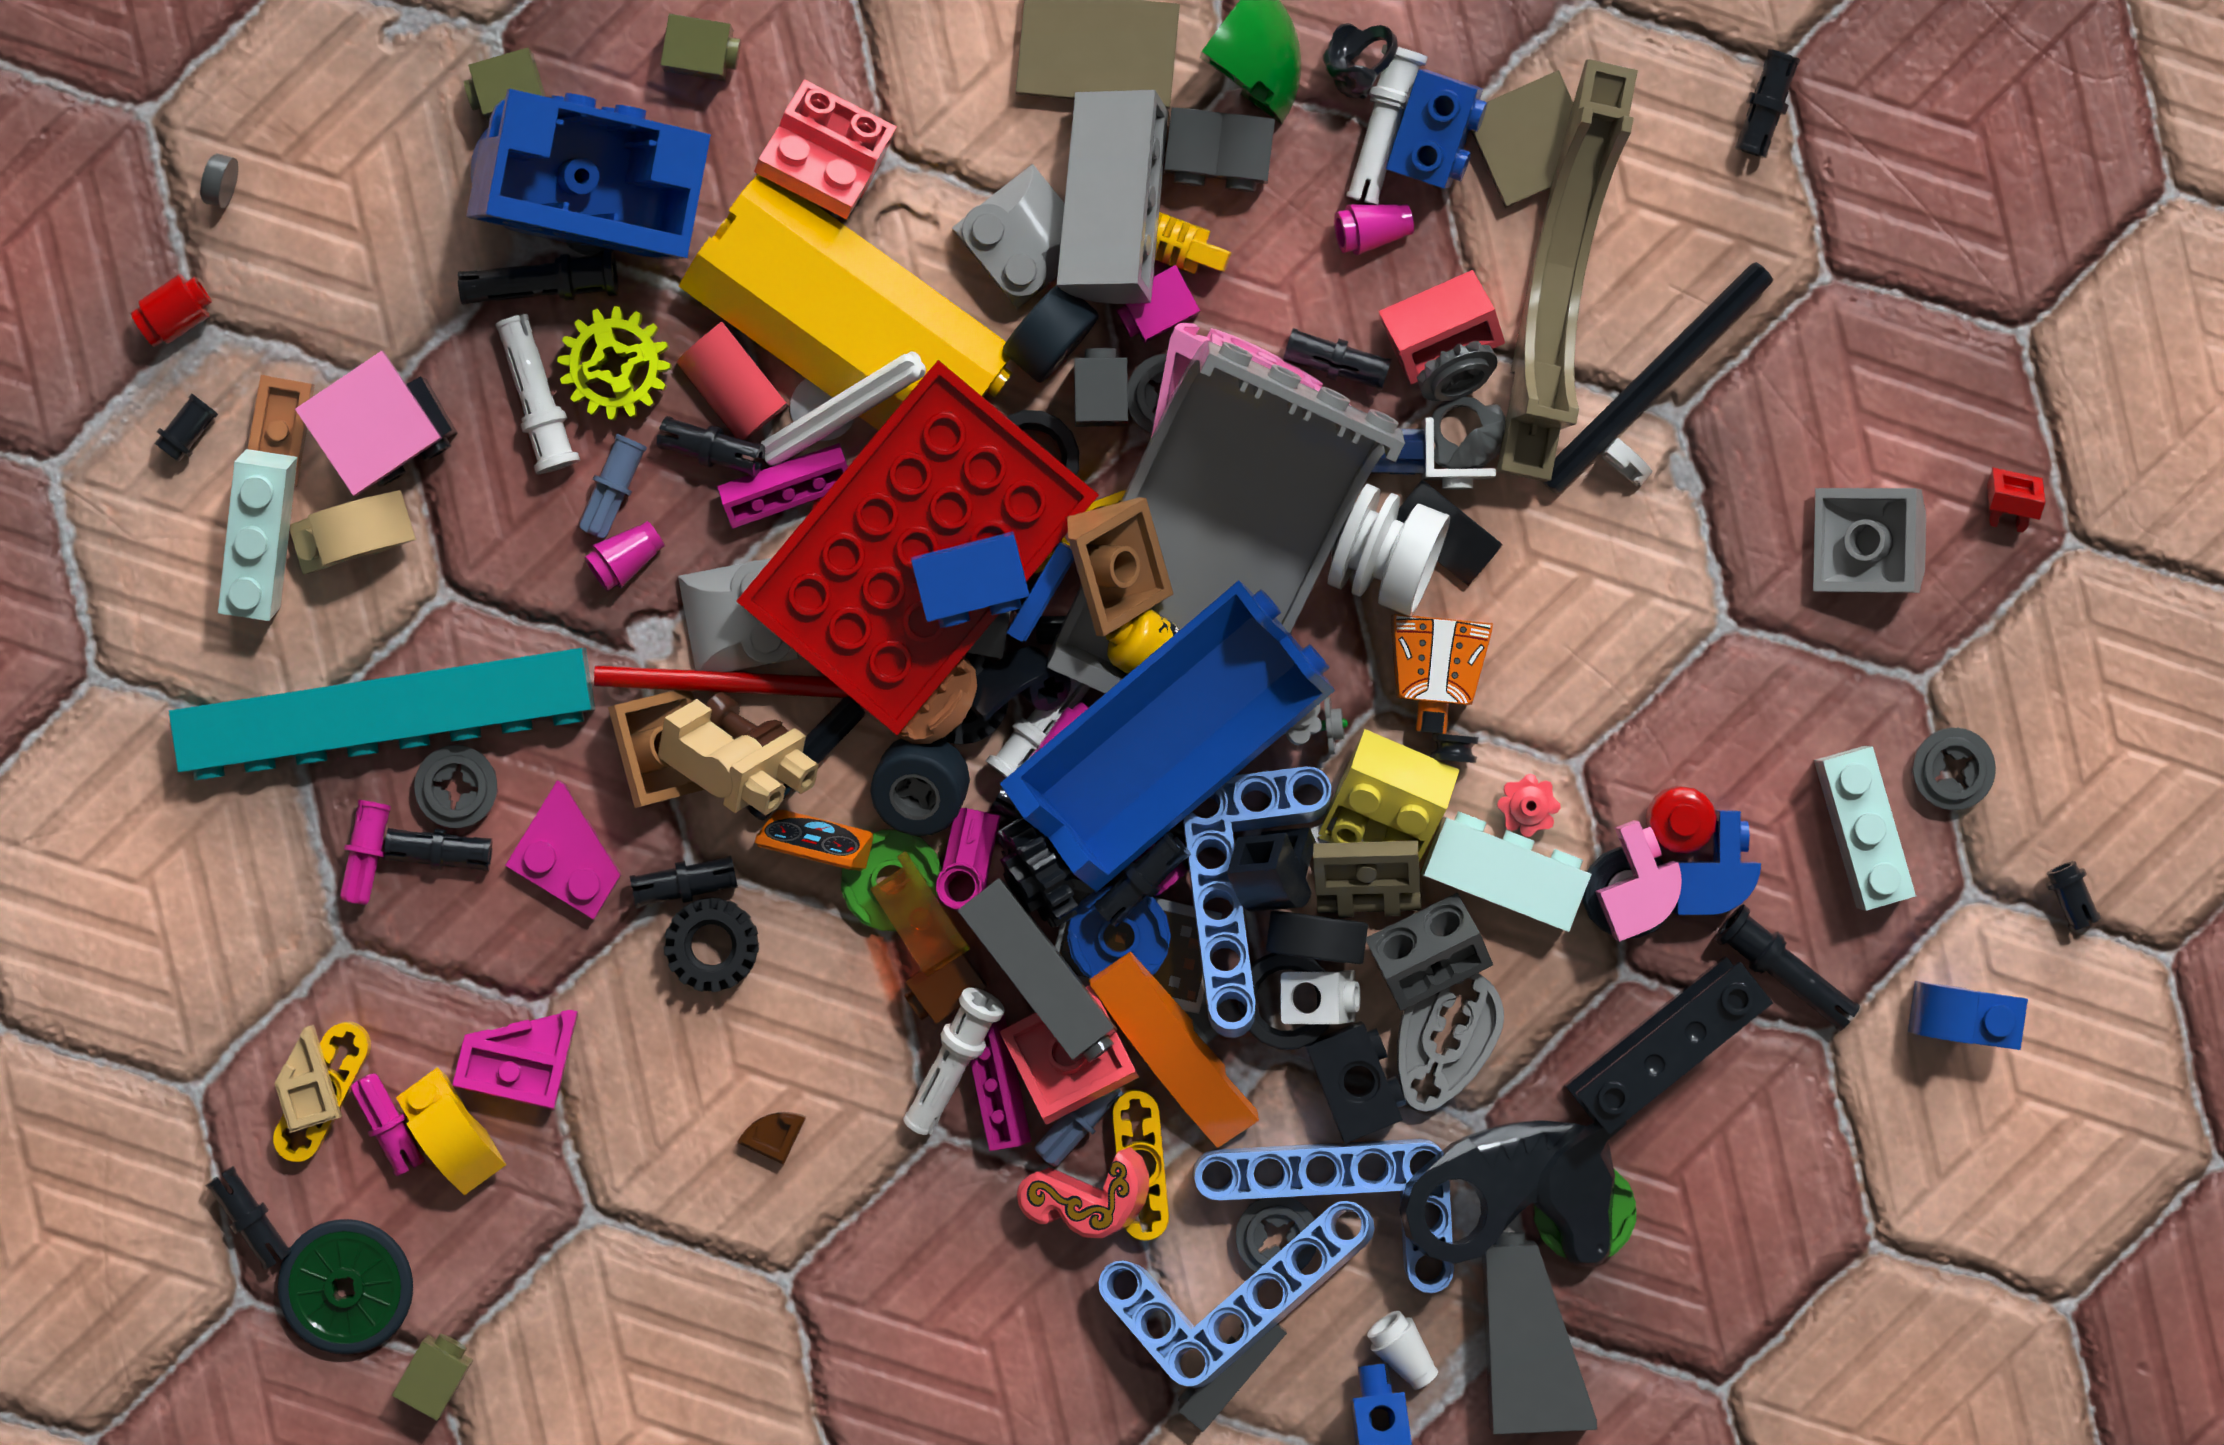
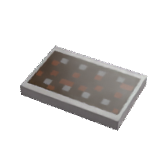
M1071 878L1075 885L1072 888L1074 892L1072 898L1079 905L1082 899L1095 890L1082 880ZM1154 897L1167 915L1171 938L1168 954L1158 971L1153 974V977L1184 1011L1199 1014L1205 988L1194 906ZM1204 909L1208 917L1214 920H1221L1222 912ZM1070 920L1060 925L1055 948L1083 985L1087 987L1090 985V978L1081 972L1071 957L1067 939ZM1122 921L1118 927L1109 924L1104 931V941L1112 950H1126L1134 941V931L1126 922Z

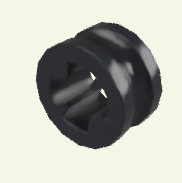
M1432 733V740L1436 741L1437 748L1434 752H1431L1430 757L1437 760L1476 763L1477 756L1473 755L1472 747L1478 744L1479 737Z

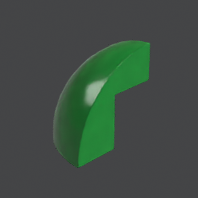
M1240 0L1201 51L1200 58L1242 88L1240 95L1280 124H1283L1294 104L1301 77V50L1296 29L1290 15L1280 0Z

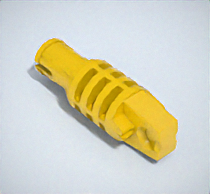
M1159 212L1156 261L1172 267L1176 265L1178 269L1192 274L1196 273L1199 263L1224 272L1231 252L1207 243L1211 231Z

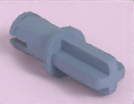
M619 434L615 437V443L600 476L594 475L592 479L597 483L579 522V528L599 538H605L608 535L625 494L631 496L632 491L628 490V487L641 457L647 449L646 446Z
M1118 1088L1061 1117L1036 1144V1152L1050 1165L1058 1166L1088 1131L1092 1135L1096 1132L1093 1127L1124 1093Z

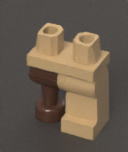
M724 692L713 695L706 704L696 699L664 718L658 758L718 798H725L723 805L734 813L751 805L766 816L776 810L783 801L786 788L783 785L784 783L799 794L809 790L815 784L819 765L803 753L806 736L796 728L788 731L782 726L783 722L778 720L765 721L757 726L739 715L740 706L738 702Z

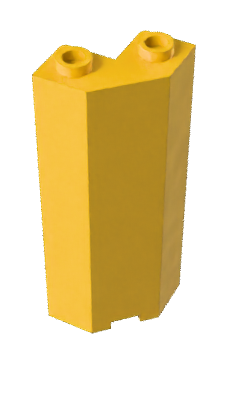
M759 174L754 177L728 210L730 212L728 217L720 225L712 238L709 237L701 247L678 287L831 397L837 396L901 355L909 352H916L920 356L921 362L926 367V373L937 360H940L982 397L989 393L995 398L1013 374V372L1005 367L1010 360V357L1003 351L1006 341L819 206ZM922 378L859 417L879 431Z

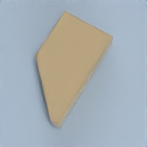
M314 1025L303 1028L299 1040L275 1081V1087L290 1133L342 1117Z

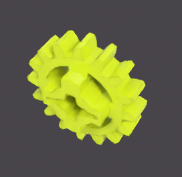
M614 306L611 319H605L603 314L598 309L593 310L594 323L590 326L579 319L574 322L577 330L580 332L577 339L564 336L562 339L571 348L570 355L559 356L557 359L559 364L570 367V373L560 378L561 384H575L577 389L573 392L570 399L574 403H578L588 398L590 401L587 413L593 416L603 406L606 407L609 420H616L618 408H624L631 418L636 417V403L642 401L645 405L653 407L655 403L649 394L653 388L665 391L667 385L658 379L659 372L672 370L670 363L659 360V354L669 349L668 343L653 342L652 338L657 334L659 328L654 323L644 329L640 328L642 314L637 311L627 321L623 320V313L620 307ZM613 329L631 332L643 343L631 346L620 343ZM594 337L597 347L591 360L580 365L582 352L587 343ZM612 350L620 357H630L628 362L621 365L622 374L618 377H615L609 370H599L603 364L609 361L607 353ZM649 362L647 376L642 385L635 391L632 380L638 368ZM603 381L612 386L616 398L600 396L593 392L587 384Z

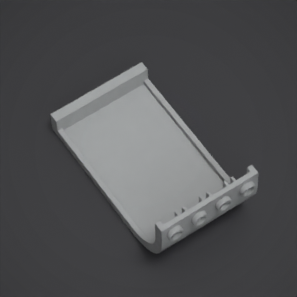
M1206 340L1193 356L1174 390L1121 502L1139 497L1147 499L1173 590V595L1151 609L1176 624L1181 630L1239 580L1253 594L1262 589L1281 611V614L1276 618L1290 633L1371 471L1384 453L1387 459L1396 462L1405 444L1403 432L1397 427L1399 423L1380 411L1370 409L1367 414L1350 406V400L1332 389L1321 387L1317 391L1300 383L1301 377L1282 366L1273 364L1269 369L1251 360L1252 354L1239 346L1228 342H1223L1222 346ZM1082 584L1048 653L1047 668L1098 691L1107 693L1128 674L1114 666L1108 659L1107 647L1109 640L1106 639V636H1096Z

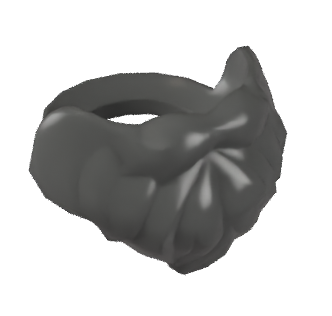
M1465 396L1452 401H1444L1433 412L1434 443L1436 445L1434 461L1438 465L1448 469H1481L1500 454L1505 434L1506 417L1498 404L1485 406L1477 399ZM1456 407L1471 408L1478 414L1483 427L1474 429L1458 447L1443 437L1440 425L1448 411Z

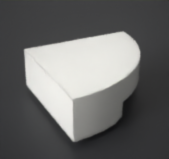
M1619 438L1614 439L1601 453L1603 455L1602 458L1636 486H1642L1652 473L1647 463Z

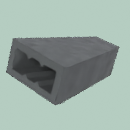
M998 878L958 909L961 916L1072 1060L1077 1062L1082 1057H1085L1090 1063L1114 1045L1109 1036L1118 1029L1005 882Z
M1503 1232L1498 1240L1482 1255L1489 1428L1493 1434L1597 1430V1419L1538 1245L1533 1240H1525L1524 1232Z

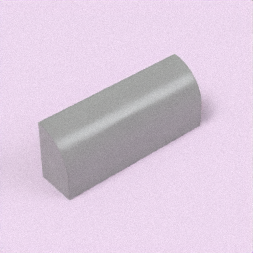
M1156 90L1075 92L1057 286L1072 296L1088 301L1110 304L1151 303L1168 110Z

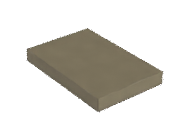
M1024 0L1016 94L1075 100V92L1156 90L1166 108L1170 109L1180 4L1146 0Z

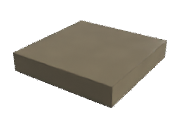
M1559 70L1488 101L1478 132L1471 130L1505 208L1551 188L1573 106V100Z

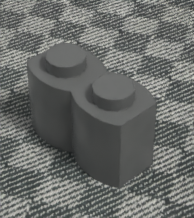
M1172 107L1165 173L1175 174L1174 183L1205 186V178H1217L1226 180L1225 189L1256 192L1257 183H1268L1275 119Z

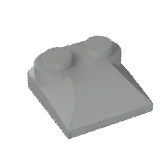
M1033 164L981 205L973 208L965 218L952 227L953 231L1017 310L1058 276L1065 203Z
M1815 488L1813 591L1920 593L1925 573L1926 509L1922 489Z
M771 558L678 576L695 670L730 672L799 659L798 653L736 602Z

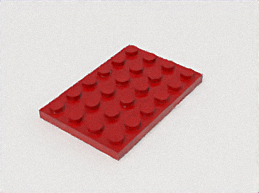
M937 360L736 602L893 733L898 735L999 615H991L990 608L985 607L969 611L971 620L958 625L940 628L938 620L927 622L911 557L1013 531L1027 582L1068 533L1067 517L1085 512L1099 494L940 360Z

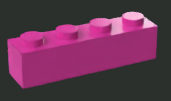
M840 443L761 470L756 477L747 475L717 487L731 527L734 529L823 497L848 468Z
M1002 1015L999 1021L992 1023L984 1038L986 1047L982 1055L974 1060H970L989 1151L1018 1147L1031 1141L1015 1062L999 1032L1007 1028L1005 1015Z

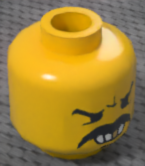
M1150 608L1106 635V639L1109 640L1107 647L1108 659L1114 666L1129 674L1180 629L1176 624Z

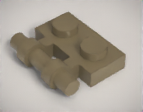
M1418 841L1314 843L1313 861L1318 913H1338V918L1354 917V912L1385 911V917L1401 916V911L1421 910Z

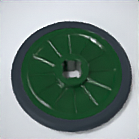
M339 1219L328 1221L309 1229L290 1247L291 1253L283 1259L280 1267L277 1287L278 1298L286 1321L305 1342L329 1353L357 1354L381 1345L400 1328L411 1306L413 1277L403 1250L390 1235L380 1228L363 1221ZM336 1278H352L355 1295L339 1296Z

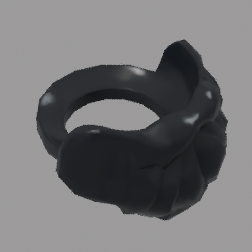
M1350 23L1339 25L1323 54L1326 71L1333 77L1337 89L1349 98H1367L1370 87L1375 82L1377 76L1390 65L1398 49L1397 37L1389 27L1383 25L1371 26L1363 31ZM1379 40L1387 42V50L1384 57L1371 69L1357 66L1353 63L1352 60L1369 44Z

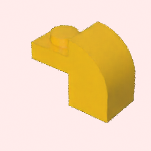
M438 1067L396 1097L409 1120L406 1124L419 1145L439 1171L463 1195L469 1193L506 1166L487 1130L466 1110L449 1078Z

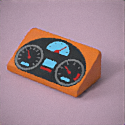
M778 810L756 835L754 843L758 847L849 870L862 871V869H866L874 837L873 833L867 830L787 810Z

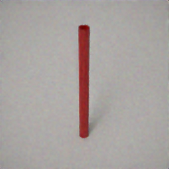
M595 666L594 686L830 698L850 697L829 678L824 676Z

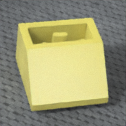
M1364 729L1322 822L1323 824L1318 833L1321 836L1318 838L1329 843L1362 842V838L1364 842L1418 841L1420 862L1447 810L1460 769ZM1337 817L1333 830H1327L1331 819Z

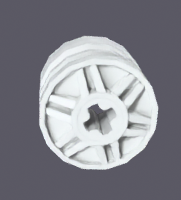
M1366 484L1353 504L1332 547L1331 568L1327 583L1341 590L1348 581L1352 571L1356 570L1352 594L1361 597L1370 586L1373 578L1381 580L1378 597L1379 605L1411 617L1416 611L1429 584L1448 532L1451 517L1418 503L1404 523L1398 521L1400 497L1393 493L1388 496L1380 512L1377 513L1376 509L1381 490Z

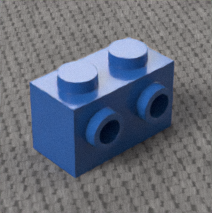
M1418 69L1386 169L1444 189L1451 187L1453 179L1462 181L1471 156L1470 151L1464 150L1469 131L1478 132L1487 108V102L1480 100L1483 88L1426 69Z
M1013 531L911 557L927 622L938 620L940 628L970 621L969 611L985 607L990 608L991 615L1019 609L1022 607L1020 598L1030 596Z

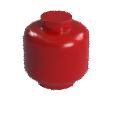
M1675 786L1664 789L1653 798L1647 808V828H1652L1659 846L1670 852L1687 854L1701 849L1710 841L1716 828L1717 817L1713 804L1705 794L1695 788Z

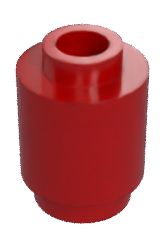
M178 274L139 300L140 307L132 311L131 316L146 340L153 347H156L163 341L166 344H170L210 317L206 306L212 303V300L196 277L187 281L184 276Z

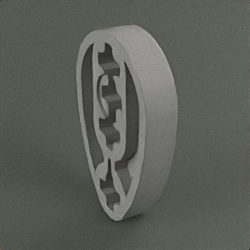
M1479 973L1469 977L1473 979L1471 988L1478 992L1474 1001L1466 999L1461 1008V1011L1468 1016L1465 1025L1456 1023L1452 1030V1036L1458 1040V1045L1455 1049L1447 1047L1443 1054L1435 1052L1437 1044L1430 1039L1434 1030L1442 1032L1445 1028L1446 1019L1440 1015L1442 1007L1451 1008L1455 1003L1456 995L1449 991L1450 987L1403 1010L1397 1039V1070L1405 1100L1417 1110L1426 1112L1435 1110L1459 1094L1483 1067L1501 1035L1504 1023V1009L1501 998L1490 981ZM1436 1062L1432 1072L1434 1075L1432 1083L1439 1088V1092L1436 1097L1427 1095L1424 1102L1416 1100L1418 1092L1411 1087V1083L1414 1078L1423 1080L1426 1073H1430L1433 1063Z

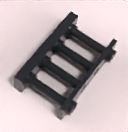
M1724 956L1565 1083L1564 1086L1593 1122L1598 1121L1610 1135L1771 1006L1773 1002L1741 962L1733 965Z

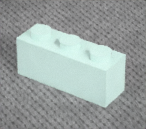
M246 449L234 461L218 606L219 614L270 621L280 609L298 457Z
M1861 746L1814 760L1856 908L1867 911L1916 897L1873 746Z
M1459 811L1455 820L1442 817L1420 873L1421 875L1567 932L1570 931L1592 875L1580 870L1583 862L1582 859L1557 849L1553 850L1551 858L1531 851L1535 843L1534 840L1508 830L1505 831L1503 839L1483 832L1487 822Z

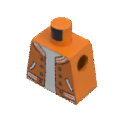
M1399 614L1391 615L1396 698L1419 700L1416 731L1447 734L1449 703L1472 705L1491 638L1493 623L1420 616L1410 617Z

